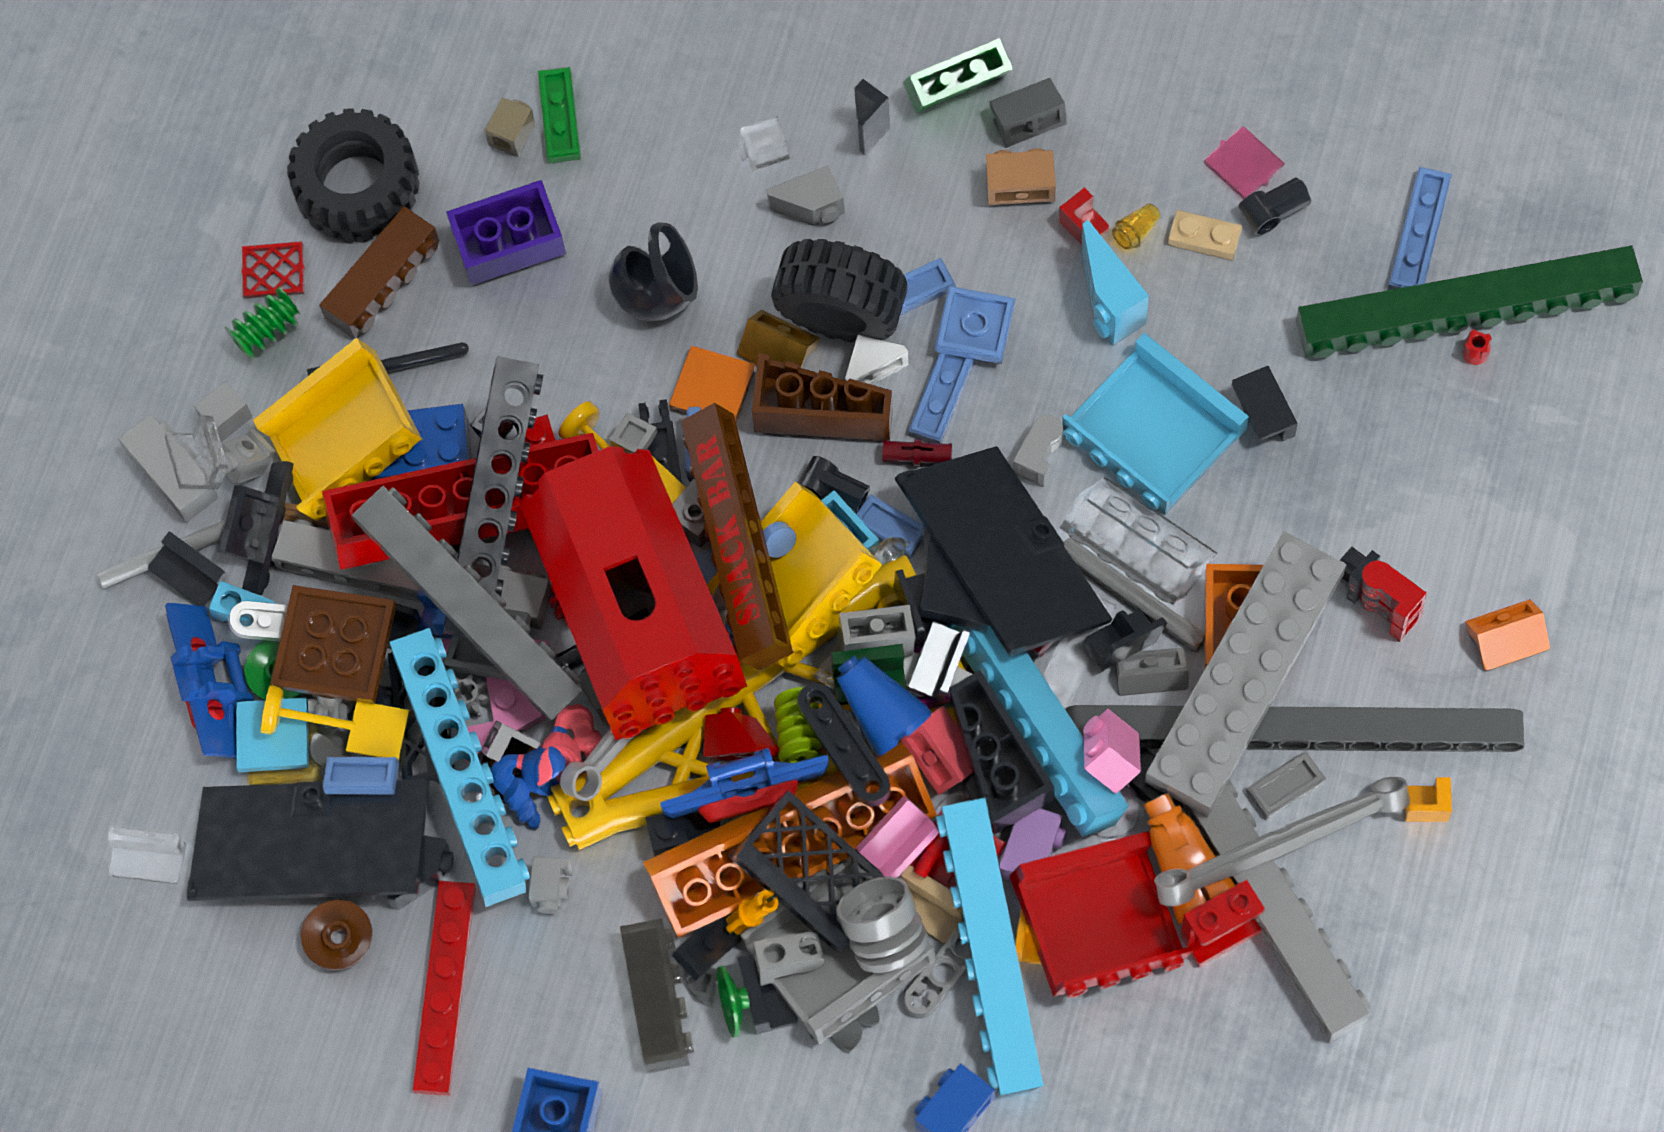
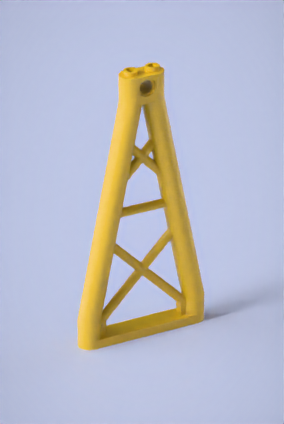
M906 555L883 564L876 571L873 578L864 585L852 599L849 606L841 613L898 605L899 602L893 588L895 571L903 569L906 578L916 575ZM839 616L828 627L825 634L808 650L804 658L838 635ZM959 660L958 667L965 670L961 661ZM740 662L748 687L741 689L739 693L732 697H721L709 702L704 708L697 711H689L688 708L679 709L674 712L675 717L670 722L662 725H653L630 740L600 773L602 785L598 794L591 800L582 801L565 794L560 783L551 787L553 794L548 796L547 799L555 816L562 814L567 825L561 827L569 847L576 844L578 849L581 850L616 833L647 826L645 817L663 813L660 802L692 793L708 781L709 775L706 765H709V763L696 759L704 740L705 715L720 713V708H736L743 703L748 715L758 720L778 746L754 694L785 672L834 688L832 673L801 662L797 663L791 671L776 662L760 671ZM938 708L930 709L931 713H933ZM953 708L946 709L957 724ZM687 743L683 755L674 752ZM824 748L818 751L823 756L827 755L829 760V767L824 776L799 782L797 790L839 771ZM779 757L772 758L775 762H781ZM659 762L677 767L671 785L609 799ZM753 771L732 776L731 779L733 782L754 777ZM586 772L578 775L575 783L576 792L584 787L587 780ZM690 773L703 776L701 778L688 780ZM579 806L590 808V811L584 817L579 818L572 815L574 809Z

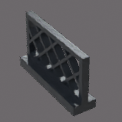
M789 790L784 792L740 845H736L728 855L730 859L765 890L773 892L774 895L772 896L774 898L777 897L778 902L807 928L817 933L826 945L833 951L843 952L850 941L845 935L841 924L836 919V905L839 904L840 900H835L834 879L852 878L854 888L859 885V877L871 876L873 879L884 877ZM788 802L798 810L799 826L781 827L780 811ZM805 817H806L813 825H807V826H805ZM774 819V828H767ZM819 829L825 835V850L807 851L806 830ZM799 830L801 852L782 853L781 831ZM775 832V854H762L752 844L762 833ZM831 841L840 849H832ZM832 853H846L851 858L852 874H833ZM826 854L827 875L809 877L807 855ZM801 856L802 877L789 878L784 873L783 857ZM768 858H776L777 866ZM858 865L866 872L858 873ZM827 880L829 901L816 902L810 897L809 881ZM803 881V890L795 882ZM829 905L830 914L821 906Z

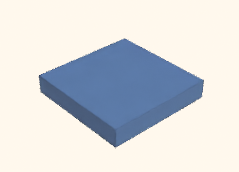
M949 286L935 352L1002 364L1015 307V298Z

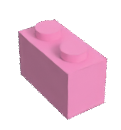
M1110 709L1105 710L1099 717H1092L1083 730L1084 769L1116 794L1141 772L1139 733Z

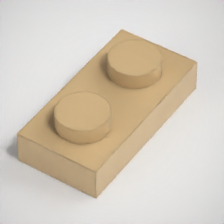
M1176 210L1168 238V245L1234 260L1242 225Z

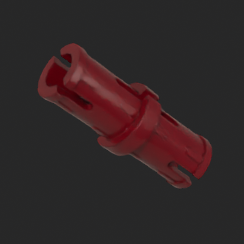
M914 439V442L883 440V462H911L913 466H920L921 463L938 464L952 459V443H924L922 439Z

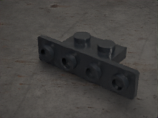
M289 461L272 463L265 493L243 485L234 486L219 547V552L248 561L242 589L257 595L263 594L270 580V573L268 571L271 557L277 542L279 525L285 517L286 508L284 504L287 491L293 483L292 470L294 464Z

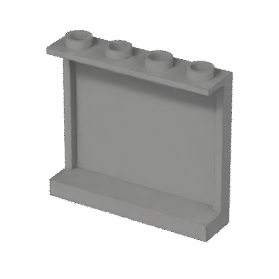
M851 858L835 864L833 874H852ZM858 865V873H865L866 871ZM871 876L859 877V884L873 878ZM852 878L834 879L835 900H841L847 892L853 889ZM810 881V897L816 902L829 901L828 881ZM779 903L778 908L765 917L759 926L748 928L741 934V938L746 951L752 954L754 960L753 942L793 933L799 934L812 931ZM829 905L821 906L830 914ZM836 905V919L840 923L839 918L837 916L838 905ZM819 938L825 960L823 966L811 972L794 973L774 978L772 984L816 1042L821 1044L934 964L936 958L934 949L928 942L925 950L914 961L904 967L889 972L873 973L864 971L857 964L850 943L843 952L833 951Z

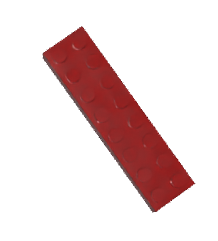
M593 433L530 446L527 463L520 462L518 476L524 477L520 498H513L511 510L517 511L513 532L529 529L519 502L526 494H534L539 488L537 481L545 472L599 451ZM498 456L492 459L491 466L497 474H506L510 471V463L506 458ZM476 458L322 491L325 515L340 570L390 559L351 519L352 514L382 486L388 491L392 487L395 488L407 501L404 507L412 516L419 513L431 525L432 529L429 533L438 542L443 538L451 546L460 544ZM489 491L485 494L487 506L493 509L503 506V496L499 492ZM482 525L478 529V536L480 539L497 536V532L490 525Z

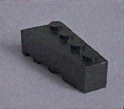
M980 670L949 687L950 702L981 799L985 798L992 834L995 835L1055 800V787Z

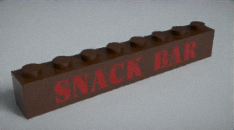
M713 403L681 421L684 431L683 442L690 455V471L696 480L698 488L697 500L703 509L706 521L704 529L710 539L713 550L711 558L718 571L720 579L719 591L725 600L728 612L726 620L732 630L735 641L734 650L741 663L760 671L794 652L735 417L732 412Z

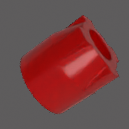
M1476 329L1469 332L1462 348V356L1466 362L1472 365H1480L1486 362L1491 351L1492 338L1489 333L1485 335L1482 332H1477ZM1473 343H1478L1483 347H1475Z

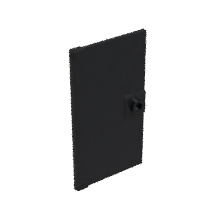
M998 446L921 469L905 471L895 477L896 483L1009 657L1111 623L1112 617L1064 547V542L1048 518L1042 514Z
M428 779L396 780L395 795L325 794L323 790L324 781L297 782L295 784L203 787L191 873L187 886V900L418 894L430 782Z

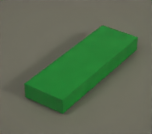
M564 67L538 71L548 164L581 160L571 68Z

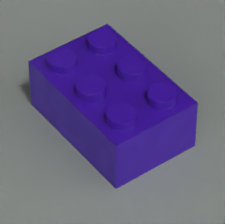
M542 180L446 211L471 286L566 254L562 234Z

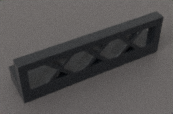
M391 652L388 653L393 704L395 708L408 710L404 705V698L407 692L404 684L402 685V678ZM423 666L417 671V674L428 676L434 672L435 668ZM434 697L430 700L429 705L441 707L446 703V699ZM412 709L408 713L400 751L402 780L428 779L429 782L435 781L440 784L423 735L421 734L415 744L409 741L408 731L415 720H417ZM450 728L443 730L440 736L445 739H451ZM420 753L426 757L427 772L413 775L412 764Z

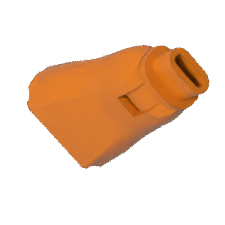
M1169 793L1143 805L1150 818L1146 822L1148 825H1153L1149 827L1150 839L1161 872L1171 869L1189 870L1216 857L1193 820L1187 814L1181 812L1182 808L1180 805L1175 807ZM1228 877L1194 890L1195 895L1190 901L1172 906L1177 924L1183 923L1185 913L1234 887L1235 884L1232 879Z

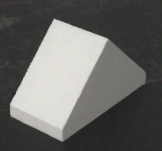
M858 335L845 381L854 379L872 385L909 365L906 347Z

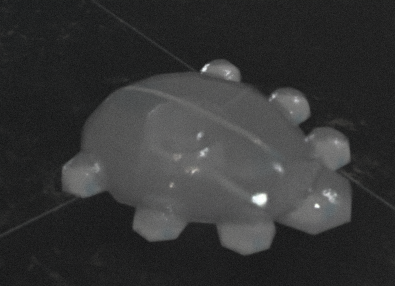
M890 537L883 540L877 546H872L870 552L883 565L906 555L904 554L905 548L909 547L911 542L901 537Z

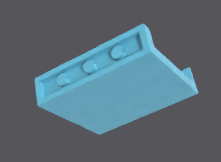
M1143 333L1135 341V351L1071 417L1067 414L1062 417L1064 437L1076 447L1082 446L1089 452V457L1095 464L1102 468L1106 466L1115 473L1116 480L1127 489L1132 487L1141 495L1142 501L1150 509H1158L1166 515L1247 430L1249 416L1146 333Z

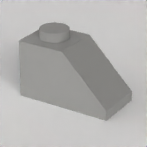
M828 165L766 189L770 210L812 225L821 222L830 223L845 213L844 198Z

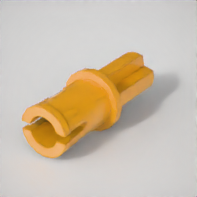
M763 890L753 899L742 901L738 910L726 918L728 923L727 931L729 933L734 931L739 935L750 927L759 926L765 916L778 908L777 897L768 902L767 899L774 895V893L769 890Z

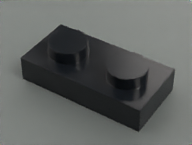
M729 915L702 926L671 955L695 982L742 941L741 934L737 935L734 931L731 933L727 931L728 923L726 918Z

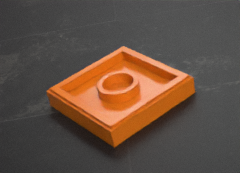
M691 345L669 403L670 410L687 414L688 407H700L702 410L716 403L732 412L735 421H737L754 376L756 365Z

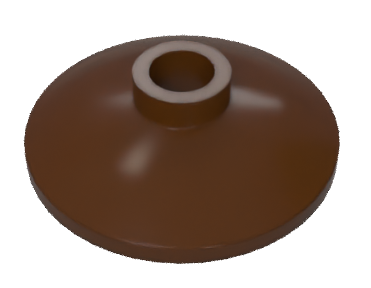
M331 900L318 905L308 914L301 930V942L308 958L316 965L329 970H342L358 963L368 952L373 938L372 924L368 915L361 907L346 900ZM336 934H345V939L342 943L336 944L333 942V937Z

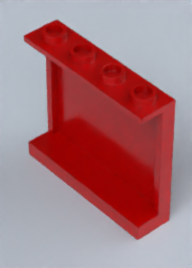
M1149 831L1020 864L1010 875L1053 997L1066 994L1067 998L1077 997L1086 993L1088 987L1099 985L1100 989H1106L1120 983L1121 978L1131 976L1132 980H1139L1153 973L1152 970L1163 967L1165 972L1182 967L1185 964L1184 960L1194 951L1192 946L1182 947L1168 907L1159 902L1155 885L1156 875L1147 854V850L1152 846Z

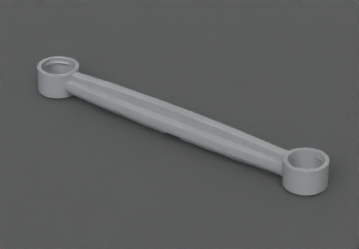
M718 585L714 593V602L725 625L728 612ZM610 728L584 763L575 761L565 767L560 778L563 792L582 801L594 798L602 785L600 773L632 738H622L616 741ZM586 770V783L580 791L576 792V779L581 772Z
M1401 777L1382 778L1372 784V792L1295 821L1278 831L1269 832L1189 870L1171 869L1162 872L1155 878L1159 902L1166 906H1177L1187 903L1194 897V890L1282 856L1377 811L1384 813L1400 811L1410 804L1407 782Z

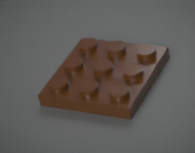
M293 585L270 685L280 687L285 691L375 704L397 603L392 599Z

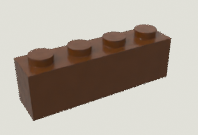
M403 206L319 304L324 319L353 339L358 338L361 333H366L373 326L375 317L383 307L387 308L392 304L396 297V292L404 283H409L414 278L418 266L424 259H429L434 255L440 242L436 228Z

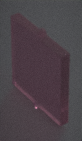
M1244 126L1228 140H1222L1220 147L1204 160V164L1243 199L1256 192L1260 187L1268 186L1269 180L1285 166V163Z

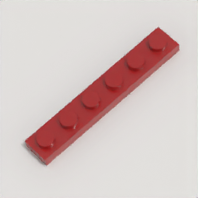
M439 881L413 1083V1092L417 1094L451 1095L476 891L474 883Z

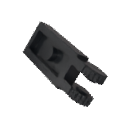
M667 399L659 400L660 404L658 407L662 422L651 424L657 428V434L647 450L682 483L673 421H670ZM646 402L639 403L640 419L649 423L650 415Z

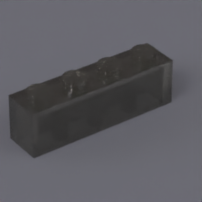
M662 918L620 926L642 1056L647 1074L690 1065L688 1054L695 1053L691 1031L684 1032L682 1019L688 1018L685 997L678 998L676 985L682 984L678 962L671 963L669 950L676 949L672 928L665 929Z

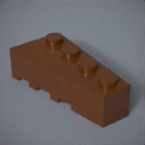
M759 353L752 405L754 432L890 441L893 417L892 390L854 379L845 381L832 377V373L819 370L817 373L800 368L798 363L787 360L785 363L772 360L769 355Z

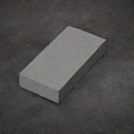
M1304 751L1248 787L1247 793L1268 820L1324 784L1326 778L1309 754Z

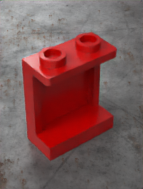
M1246 879L1185 913L1180 938L1186 947H1193L1194 951L1190 955L1199 968L1260 934L1261 928L1255 918L1263 914L1265 908Z

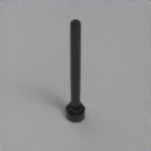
M465 342L382 359L381 362L385 370L391 372L464 356L469 352V346ZM320 366L307 369L308 376Z

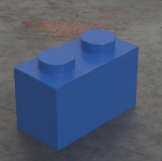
M962 1063L955 1070L949 1068L937 1083L940 1089L932 1098L926 1096L915 1109L914 1113L917 1115L915 1127L921 1132H968L995 1099V1089Z

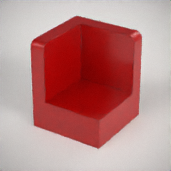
M1085 187L1059 207V223L1081 245L1083 223L1087 220L1090 221L1101 236L1109 231V224L1093 209V195Z

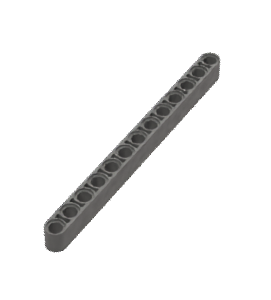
M1073 705L1065 708V710L1083 736V730L1087 722L1092 717H1099L1105 710L1110 709L1139 733L1140 749L1143 747L1147 749H1160L1184 706ZM1270 706L1246 750L1515 752L1525 748L1524 720L1521 710L1510 708Z

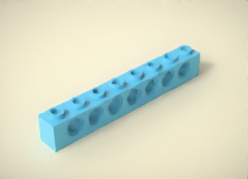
M430 628L391 641L390 646L486 907L526 893L525 880L530 879L529 872L523 858L516 860L512 849L518 847L511 826L504 828L500 816L506 815L500 795L492 796L488 784L494 783L488 763L481 764L477 752L482 751L476 731L469 733L465 721L470 720L466 704L464 700L457 701L453 690L459 687L452 668L445 670L442 659L447 657L441 638L434 639ZM423 666L435 668L434 672L428 676L417 674V671ZM434 697H443L447 700L441 707L429 705L430 700ZM447 728H454L459 731L451 739H445L440 736L441 732ZM464 759L470 762L469 767L465 770L457 771L452 768L453 763L457 760ZM470 791H478L482 794L480 800L474 803H469L463 798ZM482 823H490L494 826L493 831L486 835L478 834L475 830ZM494 855H502L506 858L505 863L500 867H492L487 864L489 858Z

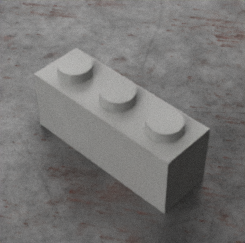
M150 414L121 436L119 441L126 453L187 523L219 498L213 487L217 482L205 467L202 470L196 467L193 462L197 459L186 444L179 447L173 440L176 434L165 420L159 423Z

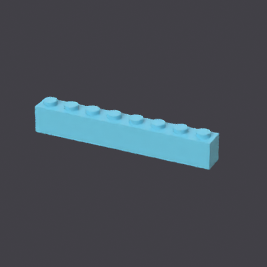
M946 623L948 628L958 632L963 628L970 630L962 656H964L974 673L980 670L1054 785L1056 798L1081 836L1085 837L1116 826L1129 805L1120 792L1115 794L1084 769V737L1028 653L1025 651L1022 654L1009 657L990 626H988L986 632Z
M982 798L942 806V815L936 816L940 837L947 836L949 851L943 852L947 873L954 872L957 886L950 887L954 909L961 908L964 922L958 923L961 944L969 945L971 958L965 959L969 981L976 980L978 994L972 995L976 1017L983 1015L986 1030L979 1031L983 1052H990L993 1066L987 1067L989 1084L992 1088L998 1089L999 1095L1042 1087L1044 1085L986 800Z

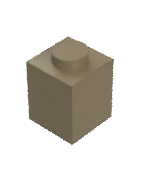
M502 97L485 128L488 144L518 157L535 126L532 109L523 101H511Z

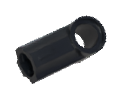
M1295 177L1266 193L1260 190L1248 195L1240 202L1238 207L1255 234L1260 236L1276 228L1283 218L1310 205L1311 197L1304 182Z
M813 456L798 481L800 485L813 492L820 500L835 490L855 514L858 513L870 492L869 485L840 472L835 464L820 456Z

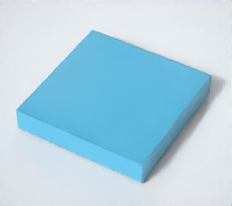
M307 698L283 699L282 708L308 713ZM265 700L236 702L238 772L309 768V725L307 721L280 716L276 732L271 735L261 733V721Z

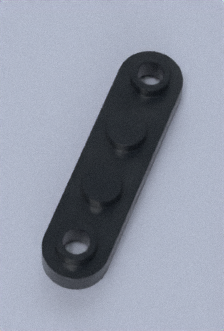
M812 683L805 686L799 692L797 699L801 715L857 799L867 806L881 805L888 799L891 792L888 775L830 689L820 683ZM815 701L823 703L819 709L810 707ZM871 785L879 787V790L874 794L866 791Z

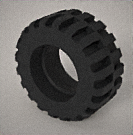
M353 108L343 109V113L335 115L333 111L325 114L326 119L318 122L317 119L308 125L309 131L307 133L301 132L297 137L296 143L298 147H292L289 154L290 163L287 166L289 184L301 214L305 219L309 220L310 225L317 231L324 229L326 236L334 239L342 235L344 241H355L358 236H363L364 240L373 239V234L379 231L382 232L403 206L409 210L413 208L416 202L414 195L419 192L420 185L418 179L419 170L409 139L405 137L403 130L398 124H391L390 118L378 114L375 117L373 111L361 109L360 113H355ZM365 156L376 159L384 165L379 178L371 186L360 192L344 194L332 191L324 186L325 179L330 170L347 158Z
M803 239L801 242H793L784 250L772 288L771 298L775 309L780 311L784 318L792 320L793 324L799 327L803 326L813 333H820L825 335V337L838 338L847 342L856 341L858 335L886 340L897 329L908 284L901 269L894 267V263L888 259L884 260L877 253L863 250L862 247L850 246L840 241Z

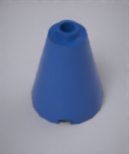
M854 655L838 668L841 674L837 677V681L871 751L877 757L897 746L900 739L906 735H911L931 716L928 706L866 657L858 660Z

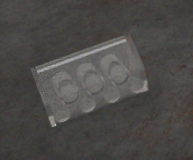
M1106 477L1077 495L1060 526V529L1065 531L1069 538L1078 544L1090 548L1103 562L1115 565L1125 572L1128 579L1141 583L1153 591L1156 598L1175 605L1189 593L1205 572L1206 564H1211L1218 552L1157 511L1150 509L1145 503Z

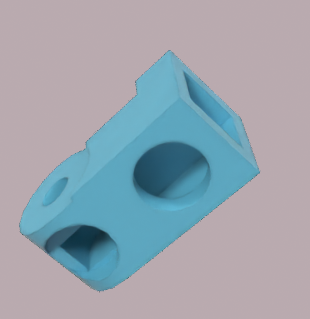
M220 581L209 611L212 620L225 623L228 622L233 607L240 602L277 603ZM243 616L240 618V623L248 627L252 625V620L247 616Z

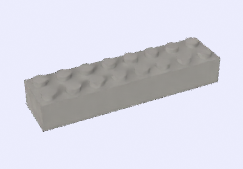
M1285 531L1282 532L1148 769L1145 778L1146 784L1165 794L1169 793L1177 801L1207 817L1209 816L1343 577L1347 564Z

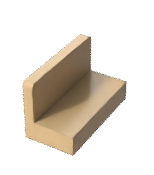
M909 865L901 874V879L908 884L915 901L916 912L920 914L922 924L925 926L928 935L944 945L958 929V923L963 922L961 908L954 909L950 889L929 876L926 879L913 872L915 868Z

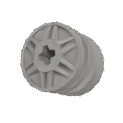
M880 877L863 882L847 892L837 906V916L845 935L849 938L850 947L855 954L857 964L864 971L881 973L902 968L914 961L925 950L929 942L928 933L922 924L920 914L916 912L915 901L908 884L900 878Z

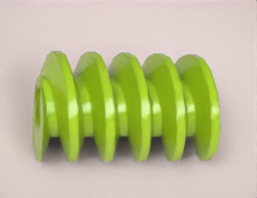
M804 687L785 690L777 695L774 700V706L777 710L775 712L778 735L777 743L780 748L778 756L781 762L797 763L823 756L822 753L818 752L823 746L799 711L797 699L799 692ZM815 701L810 707L819 709V704Z

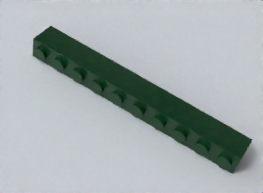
M1633 245L1300 306L1298 307L1296 323L1305 357L1325 358L1337 351L1348 350L1350 352L1364 350L1370 345L1380 343L1384 346H1390L1407 338L1415 337L1418 340L1432 337L1435 333L1445 331L1460 333L1468 327L1478 325L1492 327L1510 319L1525 321L1543 313L1558 315L1570 308L1582 306L1584 309H1590L1599 306L1603 302L1613 300L1623 303L1638 296L1643 280Z

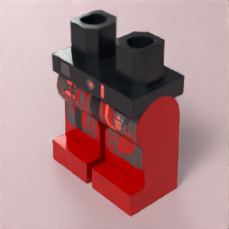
M1350 547L1340 559V561L1347 564L1343 577L1340 580L1342 584L1348 587L1346 598L1353 604L1359 600L1363 609L1368 612L1378 613L1391 623L1389 634L1401 642L1422 618L1427 592L1389 564L1380 561L1381 556L1372 550L1367 556H1364L1354 547Z

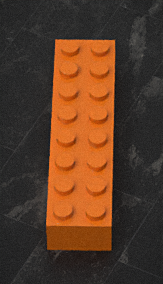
M902 742L879 757L874 755L888 775L891 785L890 795L881 805L867 806L862 804L839 771L797 790L796 797L857 852L856 847L904 795L930 819L935 818L937 813L914 757ZM871 785L866 791L874 794L879 790V787ZM789 802L780 811L781 827L799 826L798 810ZM773 805L752 811L643 862L669 924L678 938L738 910L742 901L753 899L761 891L765 890L730 859L728 855L736 845H740ZM805 817V826H807V825H813V824ZM774 819L767 828H774ZM819 829L806 830L807 851L825 850V835ZM799 830L781 831L782 853L801 852ZM775 832L762 833L752 845L762 854H775ZM831 841L832 849H840ZM832 853L833 865L850 857L846 853ZM826 854L807 855L809 876L827 868ZM801 856L783 857V871L789 878L802 877ZM768 858L777 866L776 858Z

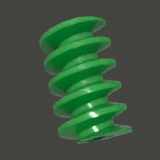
M280 287L275 290L277 299L271 295L265 296L266 307L260 303L254 304L253 307L256 315L246 310L243 312L245 323L235 318L232 320L234 331L225 327L238 348L252 359L255 357L252 349L254 345L262 351L266 349L263 341L265 337L275 343V330L286 335V322L294 327L298 326L296 315H300V312L290 297Z

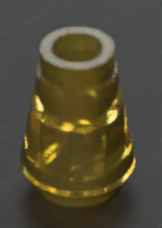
M1147 203L1145 206L1116 221L1115 228L1112 230L1115 241L1126 250L1139 247L1161 218V214L1157 207Z

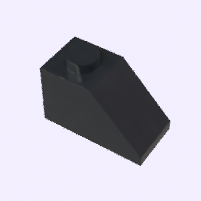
M699 811L673 819L663 813L645 817L654 857L721 826L720 821L709 823Z
M424 835L419 892L413 895H388L387 900L392 909L400 910L438 886L439 881L443 880L444 872H450L453 863V852L450 851L446 839Z

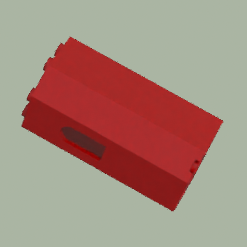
M609 446L545 472L537 481L539 488L534 494H526L519 504L615 740L632 738L643 729L656 724H666L674 719V712L679 709L688 708L689 711H697L704 708L709 702L721 697H732L739 693L741 689L748 687L737 654L650 451L637 449L634 454L624 453L622 447ZM638 558L656 602L652 614L640 621L629 620L621 613L605 574L606 570Z

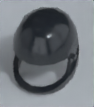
M657 222L650 227L648 235L649 254L638 247L626 246L614 258L609 272V286L616 302L631 316L646 322L665 320L683 311L696 299L698 292L696 269L685 241L674 226L662 222ZM659 232H662L670 243L669 249L663 255H661L659 248Z

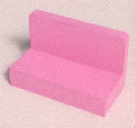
M904 795L861 841L856 849L879 869L884 877L898 878L939 834V831L934 822Z

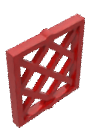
M302 241L242 246L241 273L243 275L244 299L260 298L267 295L276 296V288H281L285 283L291 287L283 289L287 295L304 294L305 266ZM290 249L285 255H283L280 251H278V250ZM259 251H266L262 257L255 253ZM295 251L299 252V262L297 264L288 259ZM272 253L281 258L274 266L265 261ZM249 255L258 260L251 268L247 267V257ZM284 262L292 267L285 276L277 270ZM261 264L269 269L262 278L254 273ZM296 272L299 273V284L297 286L289 280ZM273 273L281 279L274 288L266 282ZM251 275L258 282L251 289H248L247 278ZM261 285L268 289L264 291H257Z

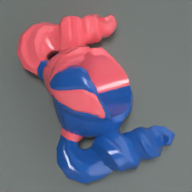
M580 704L567 705L556 716L551 734L543 741L540 747L526 754L504 755L499 762L495 761L490 767L494 780L493 785L504 796V802L507 804L508 810L515 811L516 818L520 823H527L529 828L538 829L541 822L540 814L537 811V805L529 794L534 792L544 796L552 795L551 787L560 783L561 774L565 767L575 761L583 762L581 752H584L586 758H588L601 741L600 732L594 730V718L590 710ZM567 729L573 732V739L567 735ZM517 767L521 770L522 778L514 776L512 773L513 768Z

